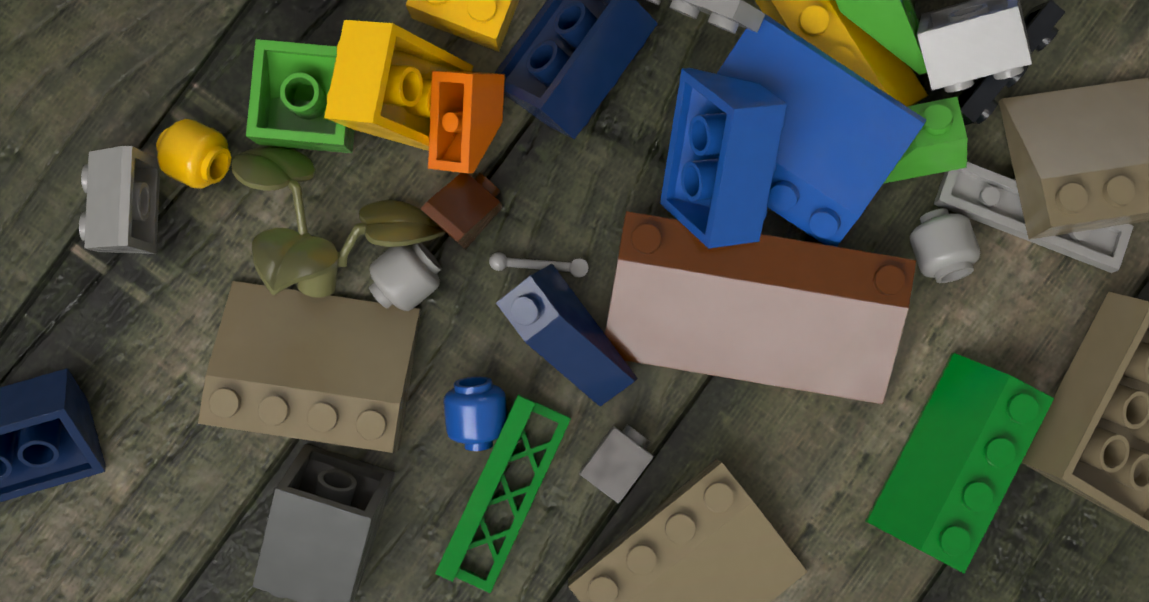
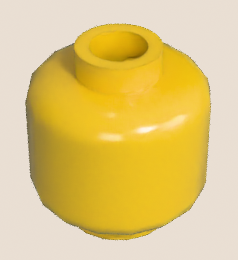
M190 119L175 122L172 126L165 129L157 140V160L160 169L167 176L191 188L203 189L220 182L229 170L231 153L228 148L227 139L219 131Z

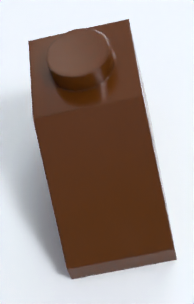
M479 172L474 179L467 173H460L431 197L420 209L466 250L503 206L496 199V196L501 191Z

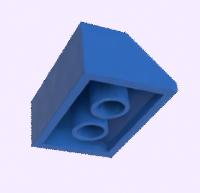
M682 68L660 204L708 249L759 242L763 221L767 215V201L772 177L776 171V157L781 132L786 121L787 103L758 83L693 68Z

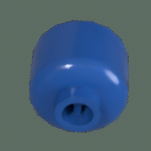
M467 377L455 381L454 388L449 390L443 398L446 432L451 440L464 444L465 449L469 451H482L493 447V441L498 439L508 418L506 395L501 387L492 384V379L488 377Z

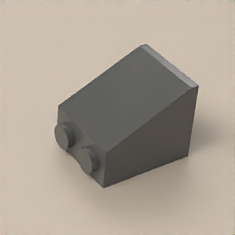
M305 444L275 488L252 587L269 592L278 598H288L298 602H353L365 572L396 472Z

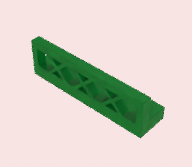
M519 394L435 572L436 575L451 582L456 577L491 593L570 423V417ZM532 412H535L557 422L558 426L551 441L531 448L525 427ZM520 438H522L526 450L513 455ZM546 449L538 467L533 453ZM528 456L535 474L530 485L511 491L505 470L509 462ZM501 481L505 494L493 498ZM526 493L518 510L514 497ZM508 499L514 515V521L510 528L491 535L484 515L490 505ZM481 524L485 537L473 541ZM506 536L498 553L494 540ZM488 543L494 560L487 579L461 567L469 549Z

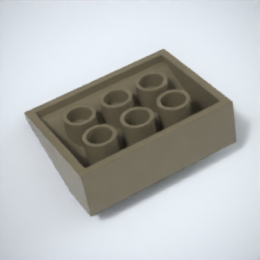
M1149 78L1002 98L999 101L1028 239L1149 221Z
M232 281L205 375L198 424L389 453L400 450L421 309L413 308L410 311H403L394 305L386 309L378 302L332 295L311 297L292 289H284L276 295H272L265 285Z
M1108 292L1054 395V400L1022 463L1051 481L1149 532V301Z
M716 459L568 578V587L580 602H771L804 576L807 570L726 466Z

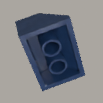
M547 0L495 73L505 74L504 95L547 126L575 140L583 127L588 124L591 116L608 92L616 85L619 77L631 60L644 46L647 38L658 23L636 0Z
M68 368L0 387V502L105 472L106 464L88 399Z

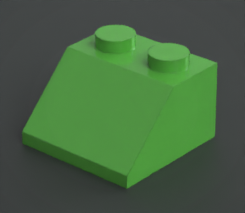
M256 39L246 137L256 144L263 146L353 153L355 130L324 118L327 94L331 86L337 57V46Z

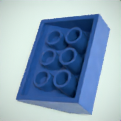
M766 14L757 33L745 29L717 72L719 75L758 83L787 103L786 121L781 132L776 157V171L772 177L767 207L824 245L838 246L864 212L926 122L925 118Z

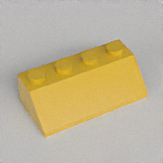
M755 0L763 13L906 107L912 106L928 96L913 70L843 15L835 0Z

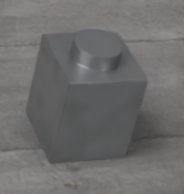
M628 424L623 431H620L613 425L580 469L579 475L619 504L654 457L646 450L650 441Z

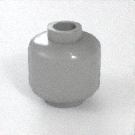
M945 208L936 209L921 216V224L910 234V244L921 274L929 278H935L937 283L953 282L970 275L974 271L973 265L980 258V248L968 217L961 214H949L948 209Z
M422 243L390 247L370 265L369 270L374 283L369 286V290L375 299L386 309L394 305L403 311H410L439 287L440 279L438 272L442 270V267L434 255Z

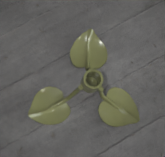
M264 146L236 154L232 161V173L242 184L253 189L267 191L279 190L288 186L293 194L298 232L288 228H273L259 233L252 242L254 266L272 295H276L297 283L298 290L307 296L326 297L333 294L336 289L338 267L347 266L348 255L356 240L362 234H365L366 239L370 243L385 247L407 246L443 236L444 231L440 226L433 222L419 208L401 201H377L360 209L359 219L362 223L354 225L341 251L337 252L332 242L324 238L311 236L307 232L302 191L298 183L310 180L315 176L314 165L307 156L291 148Z

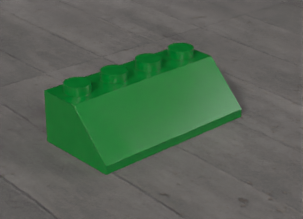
M951 353L865 522L965 574L1054 398L1009 374L959 354Z

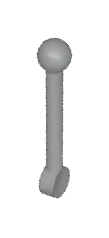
M496 252L489 259L491 268L496 271H502L506 267L541 270L553 264L557 271L570 272L574 277L579 278L585 276L589 269L587 262L581 258L575 259L570 263L508 258L505 254Z

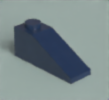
M553 264L530 275L496 302L524 342L598 406L605 404L638 379Z

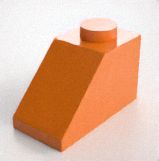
M432 71L428 169L467 174L475 172L503 122L505 74L473 71Z

